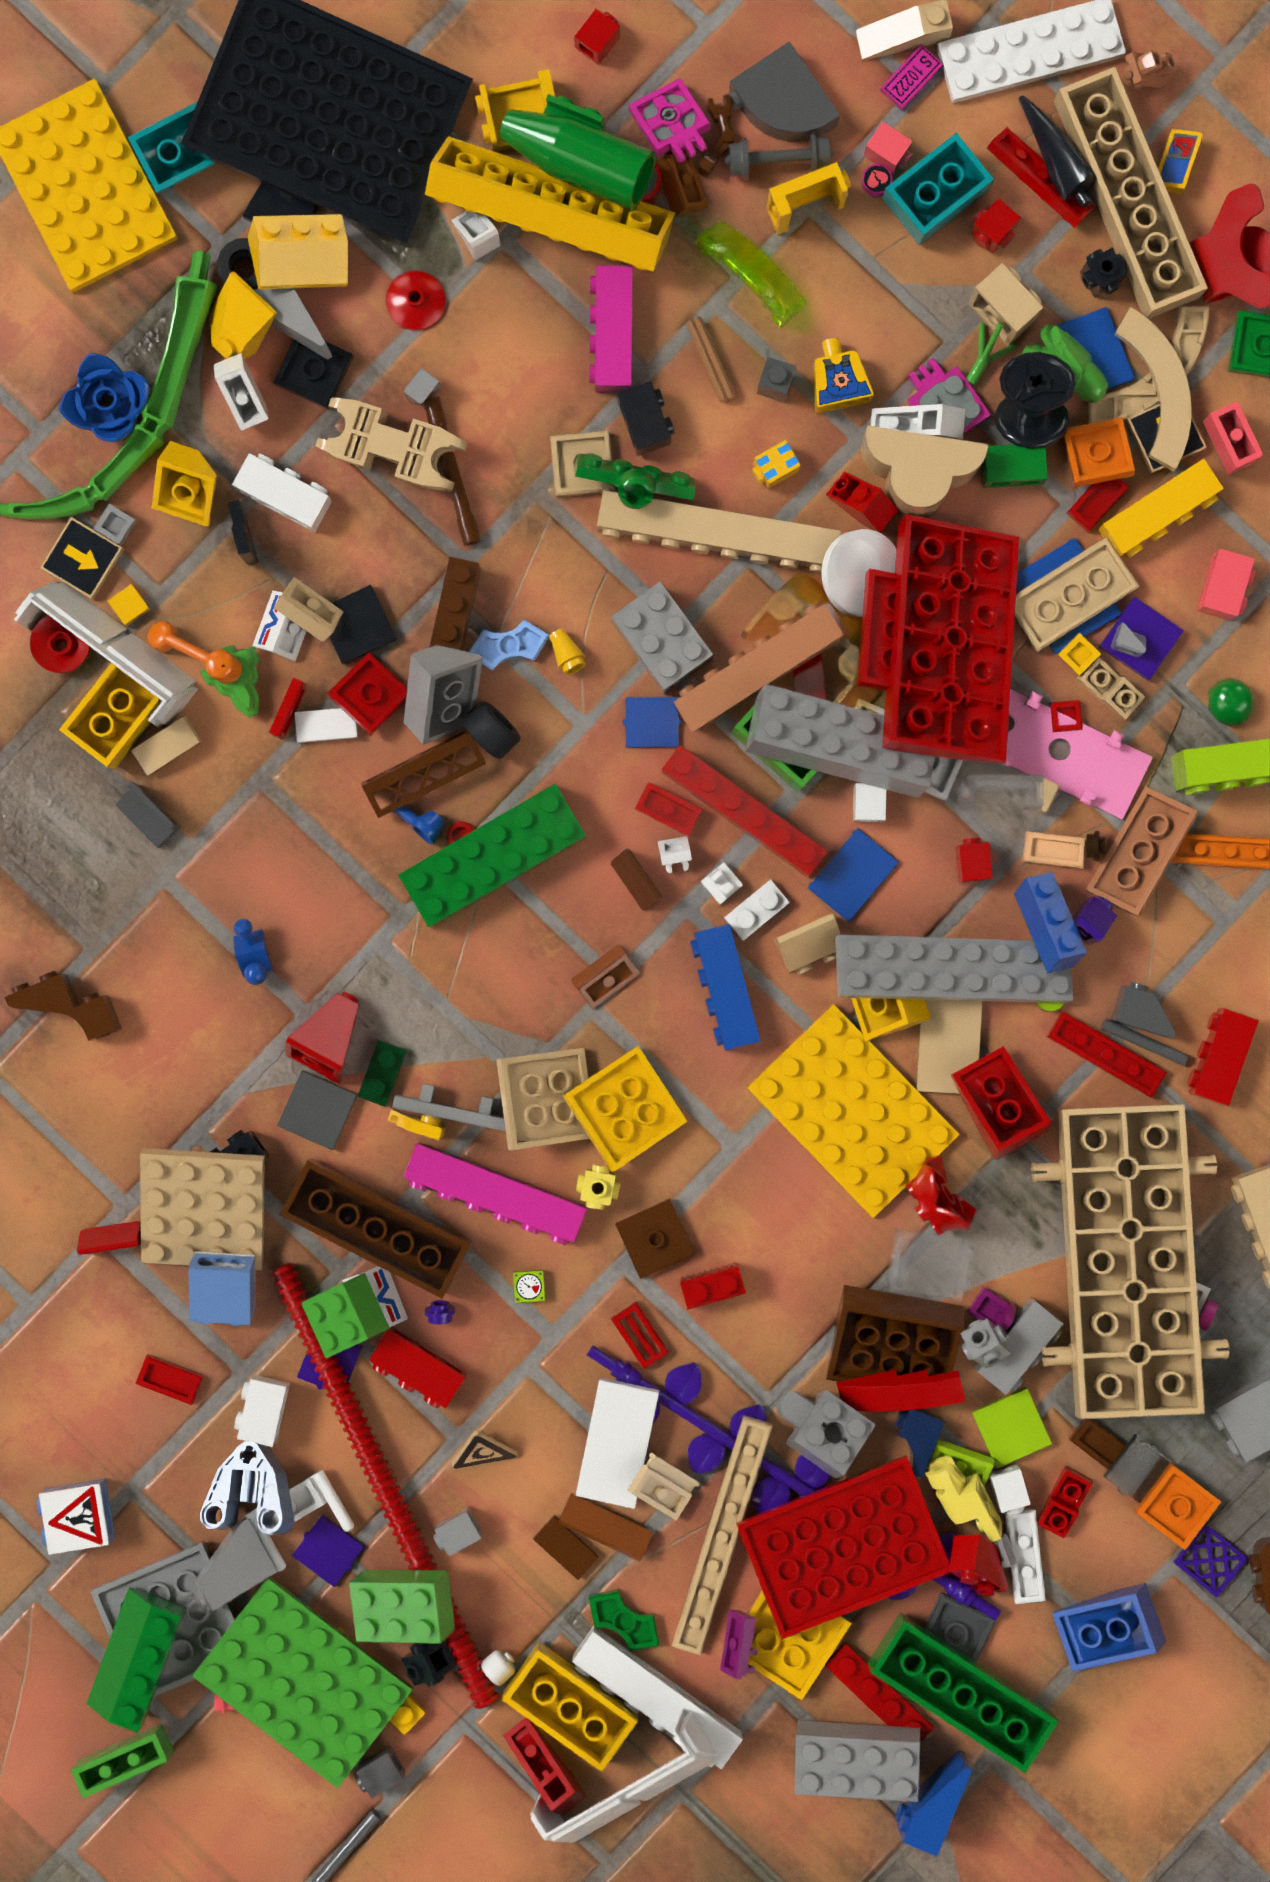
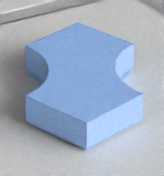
M523 620L515 629L506 633H493L483 629L469 652L479 654L483 658L482 665L491 671H494L499 664L511 658H526L535 662L548 641L549 634Z

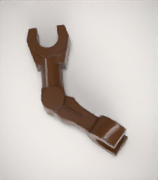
M723 95L724 107L717 108L714 105L713 98L708 99L707 110L714 122L718 123L721 138L718 139L716 146L710 154H706L698 165L700 168L697 172L706 179L715 169L719 158L728 151L729 144H733L735 140V133L729 121L731 118V99L728 95Z

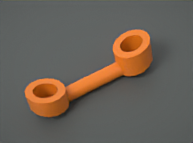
M162 620L154 623L148 631L147 641L152 648L162 653L174 648L204 663L208 675L220 683L232 684L241 675L242 665L231 653L222 649L208 652L179 638L177 629L167 621Z

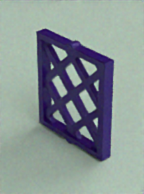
M1205 1524L1187 1549H1183L1173 1562L1215 1597H1218L1227 1584L1234 1579L1235 1574L1248 1558ZM1205 1533L1206 1543L1196 1544L1199 1536ZM1210 1533L1213 1534L1221 1542L1211 1543ZM1222 1546L1223 1557L1212 1558L1211 1547ZM1226 1546L1237 1555L1227 1556ZM1207 1548L1208 1558L1197 1559V1549ZM1189 1549H1192L1193 1560L1183 1561V1556ZM1238 1560L1239 1563L1235 1568L1229 1571L1228 1561ZM1224 1561L1225 1572L1214 1573L1213 1562ZM1209 1563L1210 1573L1199 1574L1198 1564ZM1194 1564L1195 1574L1184 1565ZM1225 1576L1223 1583L1216 1588L1215 1577ZM1201 1578H1210L1211 1587L1203 1582Z

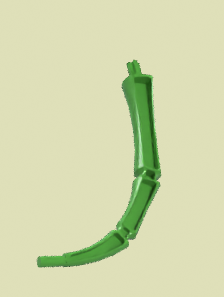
M193 251L189 277H176L173 314L166 348L155 382L148 396V401L141 412L143 420L140 424H135L117 454L104 468L89 479L87 486H78L62 495L42 501L0 503L1 516L29 520L54 519L94 510V504L98 500L107 501L143 463L165 444L163 434L167 430L173 429L192 360L218 290V286L215 283L207 280L211 254L204 253V251Z

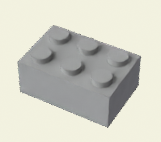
M658 582L611 616V622L663 694L713 659V653L661 582Z

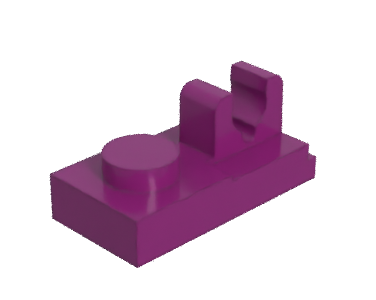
M729 1609L720 1671L735 1679H742V1676H746V1673H754L756 1668L748 1664L749 1656L758 1655V1650L752 1648L756 1618L741 1610Z

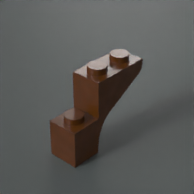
M56 971L40 976V982L29 986L28 982L11 989L13 994L4 997L6 1003L11 1008L63 1013L72 1017L80 1024L88 1041H95L122 1029L109 996L102 995L99 997L98 992L81 998L82 1004L80 1005L68 975L57 974Z

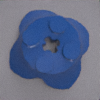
M89 353L79 365L77 386L68 390L63 395L59 411L72 425L80 429L92 431L100 440L118 442L133 430L139 414L148 401L149 384L137 372L122 371L115 361L109 357L97 353ZM110 396L114 400L109 407L101 405L102 402H105L104 397Z

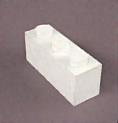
M249 453L232 483L235 490L315 533L332 503L330 497L326 495L328 490L315 482L308 485L300 481L302 476L289 468H285L283 472L274 467L275 462L263 454L259 453L258 457Z

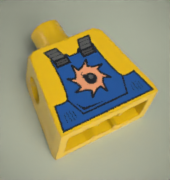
M839 338L824 340L822 347L825 357L815 359L813 364L815 413L819 414L870 403L874 394L858 353L856 351L842 353Z

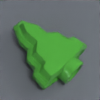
M235 645L222 648V650L231 653L242 665V672L238 680L232 684H223L208 675L205 669L200 671L207 685L215 686L220 695L230 697L234 706L248 718L259 714L260 697L255 685L259 679L256 666L260 660L255 646L237 651Z

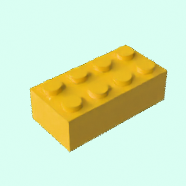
M540 1641L503 1691L502 1700L601 1772L638 1722V1714L627 1708L622 1700L615 1695L612 1696L606 1693L597 1682L590 1677L586 1678L581 1675L572 1664Z

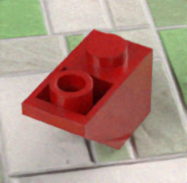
M845 471L826 493L830 500L860 524L879 533L882 532L899 511L880 488Z
M980 1534L954 1536L949 1571L959 1577L962 1583L974 1587L978 1594L993 1596L995 1592H1007L1008 1584L996 1545Z

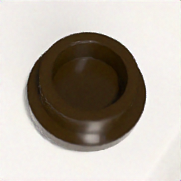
M1095 831L1094 834H1087L1086 858H1094V861H1099L1100 855H1105L1106 837H1100V831Z

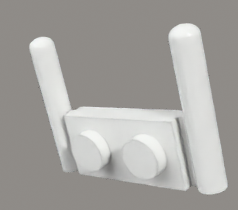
M323 1469L289 1488L294 1522L328 1502L343 1530L349 1532L354 1528L352 1519ZM257 1507L245 1514L244 1517L249 1518L277 1572L283 1571L286 1563L270 1537L273 1534L262 1532L257 1525ZM277 1513L272 1517L273 1527H276L279 1522Z

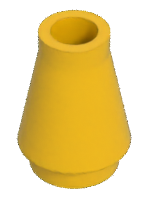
M564 628L558 629L549 635L558 669L563 671L564 675L577 673L586 666L584 661L585 655Z

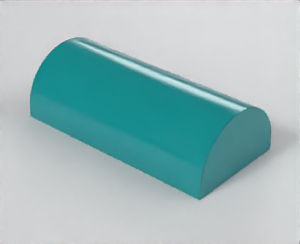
M197 102L127 137L157 194L217 164L181 147L182 139Z

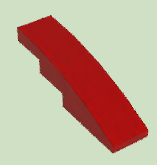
M895 1369L836 1382L840 1399L856 1411H907L966 1402L959 1370L934 1376H928L927 1370L897 1376Z

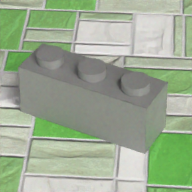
M1030 1298L1015 1316L1012 1325L1005 1331L1008 1338L1006 1344L1011 1354L997 1364L987 1368L977 1363L974 1369L1005 1395L1010 1390L1015 1392L1024 1381L1022 1375L1028 1367L1034 1368L1042 1359V1347H1045L1048 1343L1052 1345L1062 1333L1060 1328L1063 1323Z

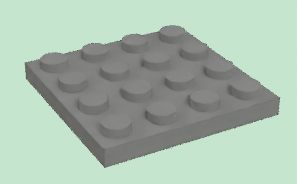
M205 1541L97 1586L90 1591L109 1638L112 1635L129 1587L187 1608L155 1696L194 1680L195 1678L192 1676L236 1619L230 1601L211 1611L206 1606L201 1608L194 1597L193 1592L197 1589L193 1582L211 1558Z

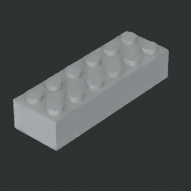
M765 684L756 696L745 752L916 798H919L930 786L935 758L934 756L882 748L884 716L768 684Z

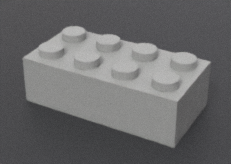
M798 1720L794 1794L918 1802L920 1728Z

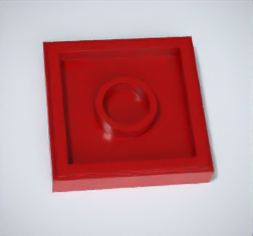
M368 652L328 691L327 696L364 731L372 736L406 702L407 687Z

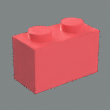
M1238 401L1210 413L1203 421L1228 476L1256 463L1264 456Z
M1223 549L1217 550L1212 556L1197 611L1229 621L1238 617L1239 614L1242 615L1248 601V597L1244 596L1247 585L1251 586L1256 574V569L1252 568L1254 558Z

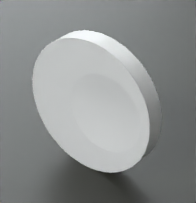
M869 529L846 532L831 543L822 563V583L825 593L834 607L848 616L862 618L866 572L871 568L895 573L896 547L883 534Z

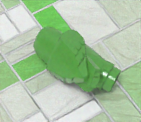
M1048 323L1040 330V335L1046 346L1038 342L1034 346L1027 344L1023 354L1042 352L1055 355L1066 362L1074 372L1076 386L1073 393H1077L1080 399L1088 402L1097 403L1101 401L1107 391L1108 381L1098 366L1092 362L1090 353L1074 337L1064 332L1057 325L1053 326Z

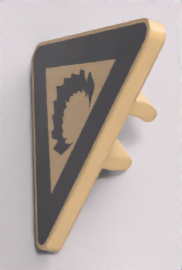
M482 1430L480 1432L475 1431L452 1462V1468L461 1469L515 1459L518 1455L517 1451L494 1440L493 1436L485 1435Z

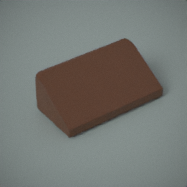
M625 849L611 861V866L643 911L662 899V895L630 849Z

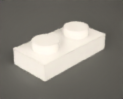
M770 879L725 916L724 919L744 941L790 902Z

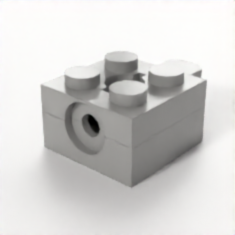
M828 1390L817 1393L812 1402L799 1392L792 1391L783 1395L777 1404L778 1414L795 1426L785 1444L833 1478L845 1475L876 1425Z

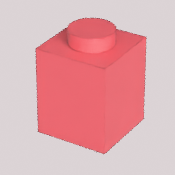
M882 121L866 145L863 156L875 164L886 166L891 174L894 175L898 167L904 169L913 155L910 152L912 140Z

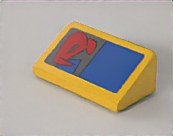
M1171 129L1158 167L1168 192L1181 195L1184 191L1203 133Z

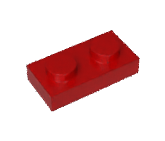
M650 782L646 785L635 807V810L686 836H689L702 811L701 808Z

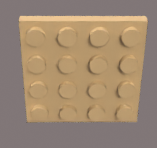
M142 1148L140 1152L141 1263L190 1266L194 1252L197 1251L255 1255V1270H262L264 1265L265 1156Z

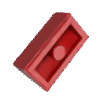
M134 1221L83 1229L79 1234L77 1254L84 1255L137 1247L141 1245V1223Z

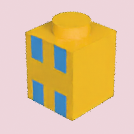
M784 440L754 457L753 465L755 467L751 470L759 484L764 483L767 489H770L798 473L801 465L788 442Z

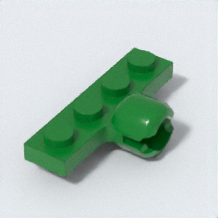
M587 453L585 456L577 454L575 477L615 485L618 487L620 501L628 508L641 509L648 506L653 500V493L693 500L696 491L695 479L687 473L675 471L672 474L663 472L655 466L646 465L643 468L633 466L630 462L621 459L609 461L592 453Z

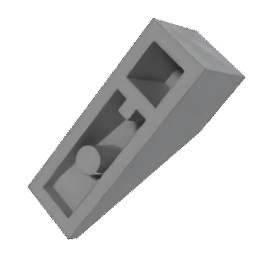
M257 288L254 290L277 312L272 322L274 328L326 359L333 357L294 288Z

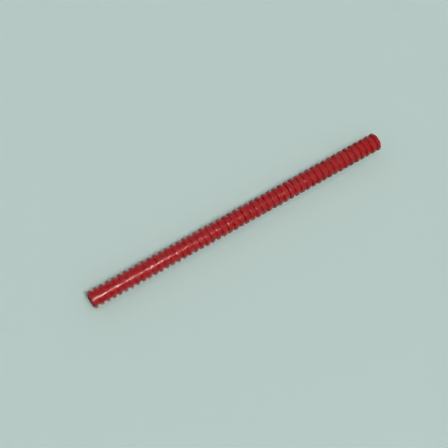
M289 1262L271 1271L269 1276L270 1278L274 1277L275 1282L273 1284L275 1287H279L277 1293L283 1296L284 1299L281 1301L288 1306L286 1311L292 1315L290 1320H294L296 1323L294 1328L300 1332L298 1337L304 1340L302 1342L303 1347L307 1346L306 1354L311 1355L312 1359L310 1362L316 1365L314 1370L320 1374L318 1379L319 1381L323 1380L324 1385L322 1387L328 1391L326 1396L332 1399L331 1406L336 1407L334 1413L340 1416L338 1421L345 1426L343 1432L348 1433L347 1440L353 1443L351 1448L357 1452L355 1457L361 1460L359 1462L360 1467L364 1466L363 1474L368 1475L369 1479L367 1482L373 1485L371 1490L377 1494L375 1497L376 1501L381 1502L379 1507L385 1511L384 1518L389 1519L388 1526L393 1528L392 1535L398 1538L396 1543L402 1546L400 1552L405 1553L404 1560L405 1562L409 1561V1570H436L438 1565L432 1561L434 1556L428 1553L430 1550L429 1546L424 1545L425 1537L420 1536L422 1531L420 1528H416L417 1521L412 1519L413 1512L408 1511L409 1504L404 1503L405 1495L400 1494L401 1487L395 1484L397 1479L391 1475L393 1473L392 1468L388 1469L387 1467L389 1462L383 1458L385 1455L384 1451L379 1450L380 1443L375 1442L377 1436L371 1433L373 1428L366 1423L368 1418L363 1416L364 1409L358 1406L360 1401L354 1397L356 1392L350 1389L352 1387L351 1382L347 1383L348 1375L343 1374L342 1370H344L343 1365L339 1366V1357L333 1355L325 1358L301 1302L310 1299V1297H307L305 1294L308 1292L307 1289H303L301 1286L303 1281L297 1277L299 1272H295L293 1269L295 1264ZM452 1604L455 1630L446 1638L447 1642L445 1644L447 1648H450L449 1652L455 1658L454 1662L459 1667L457 1669L458 1674L463 1675L461 1678L462 1682L467 1683L465 1688L466 1691L471 1692L470 1699L475 1700L474 1707L482 1709L493 1704L498 1699L499 1693L494 1692V1683H490V1679L481 1668L483 1660L477 1656L479 1651L473 1648L475 1643L469 1639L471 1636L470 1632L465 1631L466 1624L461 1623L462 1615L457 1614L458 1607Z

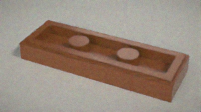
M572 1493L569 1495L558 1520L559 1524L639 1562L642 1560L653 1534L652 1531Z

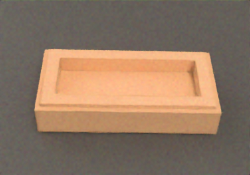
M1026 831L1022 862L1083 869L1086 838Z

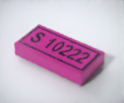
M921 44L884 83L880 92L902 111L940 71L943 63Z

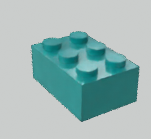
M956 132L887 186L882 200L920 246L990 190L994 179Z

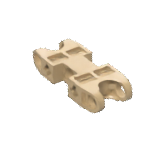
M330 399L328 407L336 410L344 417L345 429L338 437H328L327 440L318 438L316 447L344 463L369 471L374 457H378L398 464L394 477L400 481L429 490H453L455 483L446 479L438 472L437 461L445 452H454L455 449L465 451L467 442L441 427L414 418L407 433L385 426L389 413L382 408L352 399Z

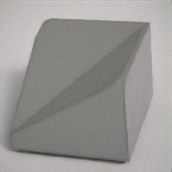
M422 368L419 369L406 386L404 394L408 401L420 405L430 393L440 390L441 384L439 380Z
M1121 623L1117 627L1111 648L1138 658L1146 651V637L1132 632L1126 624Z

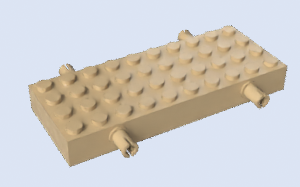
M1185 1104L1057 1111L1060 1159L1058 1162L1031 1163V1171H1044L1043 1174H1031L1032 1182L1059 1181L1062 1186L1071 1343L1069 1346L1042 1347V1355H1055V1357L1042 1358L1043 1366H1071L1073 1370L1075 1416L1080 1419L1205 1414L1201 1360L1228 1359L1229 1351L1216 1349L1229 1348L1227 1339L1200 1341L1189 1176L1200 1174L1216 1175L1217 1166H1204V1164L1217 1163L1215 1155L1188 1157Z

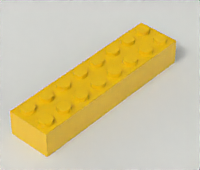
M449 136L431 161L425 195L433 197L438 202L451 203L462 207L467 212H477L491 217L494 221L507 222L519 226L524 231L537 232L548 236L553 241H563L575 245L580 250L593 251L605 255L610 260H620L633 265L639 270H649L654 272L667 245L675 212L642 201L634 210H630L551 177L535 165Z

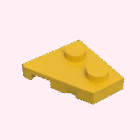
M391 1109L388 1118L389 1122L396 1123L397 1126L410 1132L437 1140L444 1137L447 1127L440 1124L441 1118L425 1114L419 1118Z

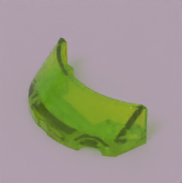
M719 221L696 238V248L706 257L712 254L714 256L713 259L717 263L721 261L762 300L761 305L772 312V320L781 329L807 303L793 283L764 252L725 222Z

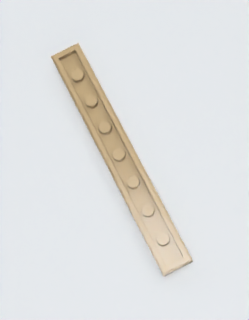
M743 1415L674 1635L672 1647L701 1656L739 1535L736 1523L744 1519L773 1427L771 1423Z

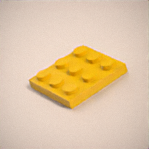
M639 1046L634 1047L563 1095L564 1100L611 1172H615L688 1122Z
M761 1591L747 1614L756 1618L752 1648L758 1650V1655L749 1656L748 1664L756 1667V1671L800 1700H803L852 1624L851 1620L840 1616L782 1640L764 1593Z

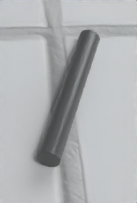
M1105 1018L1102 1023V1030L1175 1063L1185 1066L1189 1055Z
M371 1810L313 1878L312 1882H327L379 1821L381 1817L376 1811Z

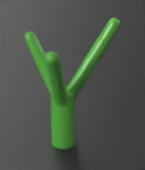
M981 322L979 324L978 358L966 377L967 381L976 386L989 363L1016 348L1015 344H1011L989 356L1003 328V323L997 324L986 348L985 323Z

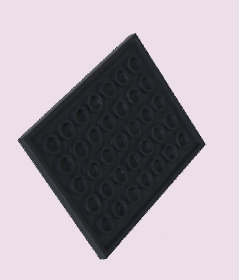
M238 0L182 139L181 147L331 214H342L343 219L406 246L426 198L425 190L431 161L446 138L450 137L473 78L302 0Z

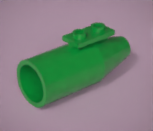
M550 94L546 98L547 106L543 113L510 109L507 112L500 128V138L546 174L630 210H634L639 205L653 174L656 153L606 132L604 118L600 112L591 107L583 109L574 105L567 97L558 96L557 98Z

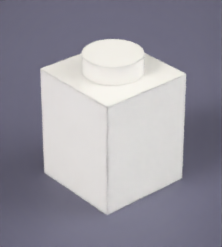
M856 783L853 786V822H884L886 820V789L864 783Z
M1017 1464L991 1471L989 1480L997 1508L1001 1513L1006 1512L1007 1515L1017 1514L1025 1510L1024 1506L1031 1505L1021 1469Z

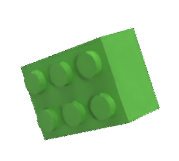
M363 1570L349 1582L356 1642L442 1643L455 1630L448 1570Z

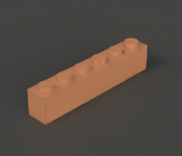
M820 602L814 603L804 610L806 616L797 622L792 618L779 626L780 633L770 638L769 635L760 638L753 643L754 650L747 654L744 651L739 652L728 660L730 665L720 671L719 667L705 674L703 676L705 681L697 687L692 683L679 691L680 698L673 701L691 732L702 730L758 694L765 684L772 685L848 636V631L830 603H824L823 605Z

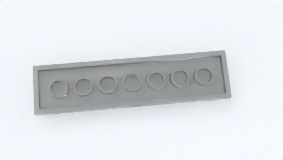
M838 935L835 937L838 997L1070 1003L1073 1001L1071 968L1047 974L1035 943L1031 940Z

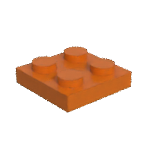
M1122 417L1069 427L1063 440L1074 487L1135 475V468Z
M1170 1463L1134 1512L1186 1550L1221 1501Z

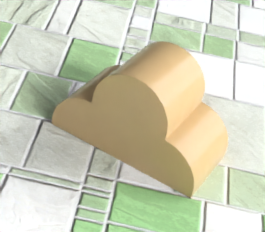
M867 425L861 444V454L867 468L875 475L886 478L885 494L899 510L897 513L901 516L910 514L920 517H926L936 511L949 488L960 487L968 483L984 461L988 449V444Z

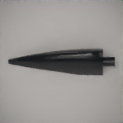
M1024 95L1020 96L1019 101L1036 138L1049 177L1062 199L1065 201L1076 198L1081 208L1089 206L1092 201L1087 193L1095 181V176L1060 128L1039 107Z

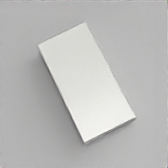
M341 708L295 712L297 743L358 738L357 723Z

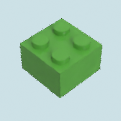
M365 1273L301 1302L325 1358L390 1329Z

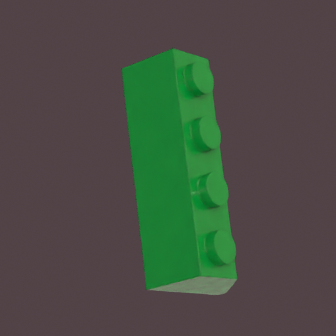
M129 1587L86 1704L107 1722L138 1733L146 1721L187 1608Z

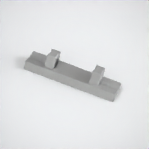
M430 1084L422 1085L420 1098L395 1095L392 1108L506 1131L504 1117L492 1114L494 1098L482 1096L479 1112L433 1102L436 1086Z

